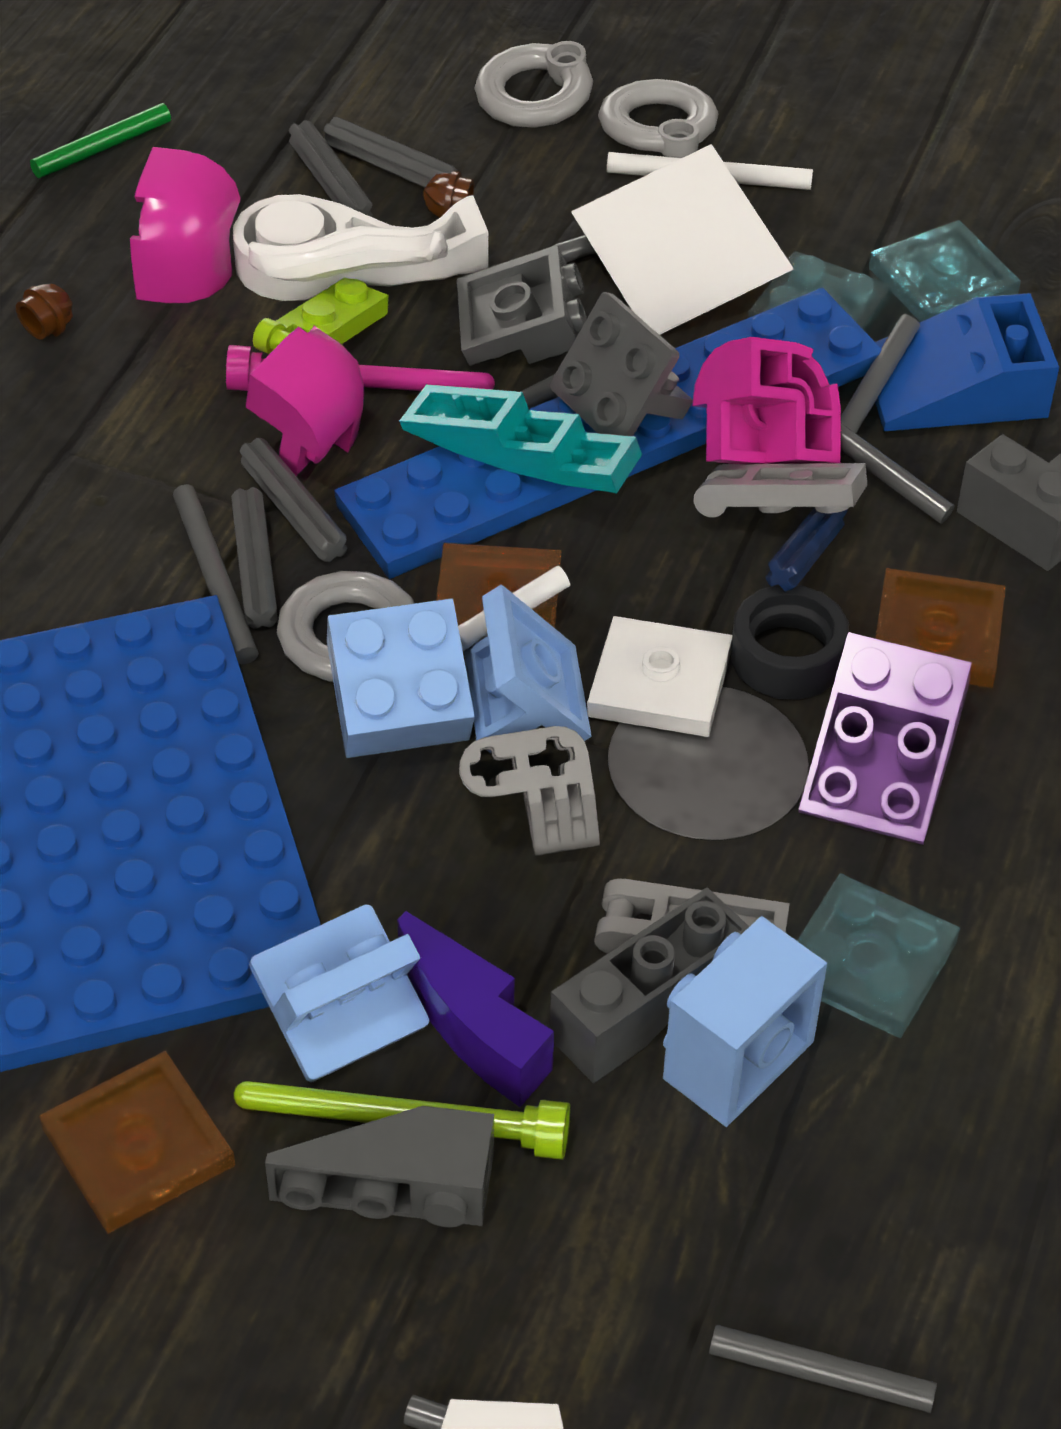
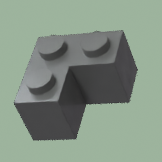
M1000 435L966 461L957 512L1046 571H1049L1061 561V454L1048 463L1006 435Z

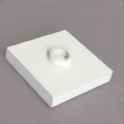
M613 616L587 701L588 717L709 737L731 655L733 635Z

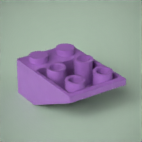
M848 632L800 802L799 813L924 845L967 694L972 662Z

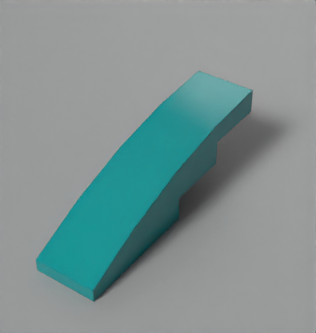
M426 384L399 420L404 431L454 453L491 466L561 485L612 493L619 491L642 456L636 437L585 432L579 414L529 410L523 392Z

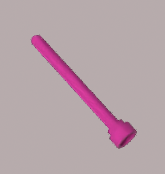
M229 345L226 363L227 390L248 391L250 374L265 359L263 358V353L253 352L252 346ZM359 365L364 387L422 391L426 384L491 390L495 387L494 378L490 374L483 372Z

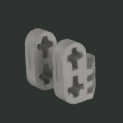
M552 726L495 735L476 740L465 749L459 762V775L463 785L471 793L480 797H496L523 792L535 856L600 845L595 791L589 754L584 740L576 731L567 727ZM546 740H553L556 750H566L568 753V762L559 765V776H552L551 770L547 765L530 767L528 756L537 755L546 750ZM491 750L494 760H512L513 770L503 771L496 775L495 786H486L483 776H472L470 772V765L480 761L481 751Z

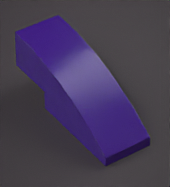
M405 911L397 919L398 938L409 934L420 956V960L408 972L407 976L429 1017V1021L455 1054L480 1078L521 1107L553 1070L554 1031L514 1006V977Z

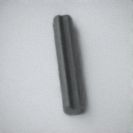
M333 117L330 123H326L323 130L325 132L324 139L330 147L424 188L436 174L451 173L453 170L457 171L454 166L340 117Z
M304 120L299 125L293 123L289 128V133L291 134L289 142L333 202L340 203L372 217L373 213L370 211L372 202L314 124L307 120Z
M256 438L251 443H244L240 448L242 455L241 464L319 559L330 562L336 556L342 557L347 551V546L345 545L346 535L270 444L262 438Z
M251 487L248 490L238 488L232 494L231 499L244 615L249 627L253 629L261 626L270 628L277 622L278 617L263 494L255 487Z

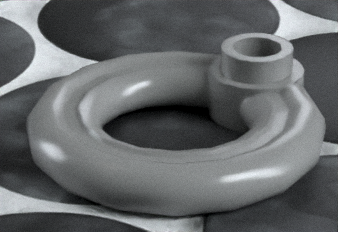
M561 41L555 44L530 43L511 47L494 55L480 69L475 84V92L479 105L495 120L516 127L537 128L557 124L575 115L589 100L593 78L586 63V50L581 44L574 41ZM541 69L548 70L549 76L553 78L557 85L562 86V89L547 99L523 101L511 97L504 87L511 76L521 71Z
M651 79L635 81L616 88L603 99L598 117L604 132L620 144L637 150L661 152L663 157L683 158L696 152L698 144L715 130L719 114L712 98L699 88L674 80ZM666 104L681 108L688 114V118L667 120L657 127L635 122L629 117V113L634 108L643 105Z
M338 571L317 576L294 590L280 609L276 632L285 656L303 672L333 682L328 647L315 636L313 631L314 620L320 612L330 606L342 603H361L374 609L414 604L412 597L394 581L370 572Z

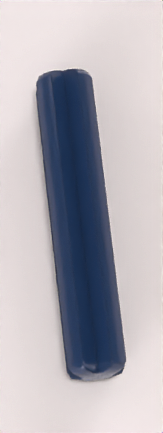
M814 507L768 563L770 571L765 576L768 584L771 587L779 584L785 592L793 590L845 524L842 518L848 511L820 513Z

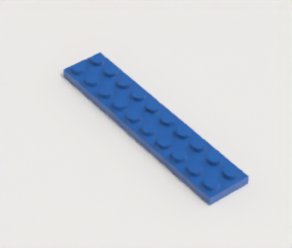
M822 287L675 348L679 352V359L672 372L679 378L677 386L693 399L695 383L701 367L715 348L729 341L747 337H758L797 342L814 349L812 357L821 365L829 384L837 383L839 387L865 376L882 349ZM560 397L529 409L577 414ZM691 404L683 419L646 413L633 435L637 438L642 456L629 476L706 444L707 408L695 407ZM580 417L585 432L597 433ZM439 446L334 491L336 506L388 579H392L597 490L561 485L509 472Z

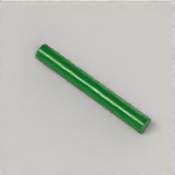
M160 103L31 159V169L34 175L40 179L171 121V114L164 103Z

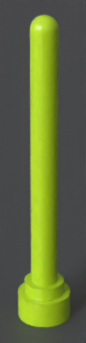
M252 1081L240 1083L234 1091V1100L243 1109L363 1123L375 1121L420 1106L494 1114L495 1138L521 1140V1148L534 1149L535 1157L563 1160L566 1153L570 1122V1103L540 1100L539 1106L526 1105L524 1112Z

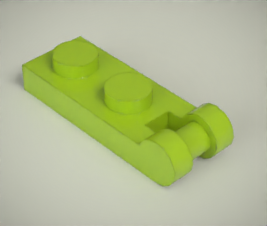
M344 277L278 320L274 321L265 318L259 322L253 334V346L255 349L270 354L297 327L308 333L313 326H316L343 344L387 315L389 295L367 287L363 281Z

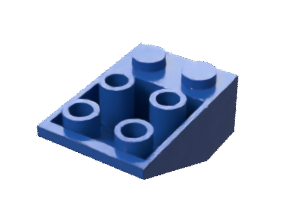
M1031 293L976 297L920 322V328L875 401L884 431L1048 418L1059 365ZM888 337L876 341L875 343L880 348H882L883 344L885 343Z

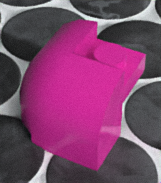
M153 147L134 196L136 202L144 203L139 219V236L133 235L130 238L136 300L162 303H190L208 298L224 288L232 276L229 243L230 228L241 200L236 183L222 166L206 156L185 150Z
M313 326L308 333L297 327L250 374L246 408L282 432L279 456L296 476L310 461L315 464L319 463L327 455L333 444H336L347 453L349 452L358 435L364 405V383L358 361L341 343L316 326Z
M747 337L729 341L713 350L699 372L695 383L692 404L695 407L707 408L706 462L728 464L840 463L841 405L838 384H829L821 365L812 357L814 349L797 342Z

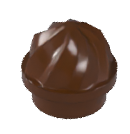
M455 170L451 173L436 174L423 192L429 211L441 218L456 202L467 196H474V179L464 178L460 171Z
M55 284L31 286L25 290L23 299L16 304V313L23 327L36 339L43 340L50 334L57 337L65 331L66 325L73 317V303L69 295Z

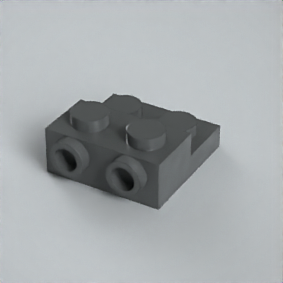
M558 245L457 278L461 351L470 366L489 359L499 358L519 349L522 350L529 364L549 357L559 356L569 351L587 320L580 299H575L576 296L585 293L581 274L574 262L567 265Z

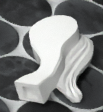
M301 194L277 195L257 201L242 211L233 225L236 274L248 289L262 297L280 301L313 298L344 277L363 281L366 285L390 287L414 282L444 280L458 274H472L488 268V230L473 195L456 202L441 218L428 226L422 227L392 226L340 203Z

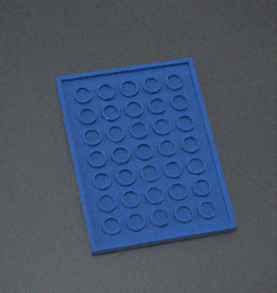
M217 595L0 640V1072L269 1007L250 969L249 962L252 957L321 924Z

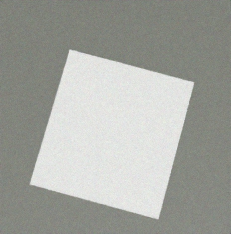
M712 144L571 211L631 310L659 335L794 270Z

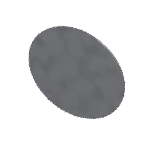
M722 687L709 737L620 722L611 738L608 752V765L613 784L621 798L636 814L656 827L670 833L705 840H724L747 836L759 832L782 819L801 797L806 785L809 767L805 744L799 732L785 715L754 695L727 687Z

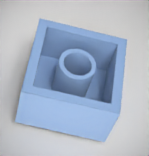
M453 598L328 616L327 647L346 758L470 740L475 716Z
M763 916L759 917L742 934L739 932L731 933L718 947L713 961L697 976L690 973L683 977L674 987L668 998V1030L663 1041V1046L666 1048L663 1079L727 1127L814 1042L827 962Z

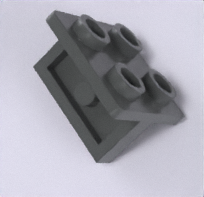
M606 292L600 295L550 383V389L599 434L633 436L646 413L683 419L693 403V399L677 386L679 378L672 372L679 359V352L614 294Z

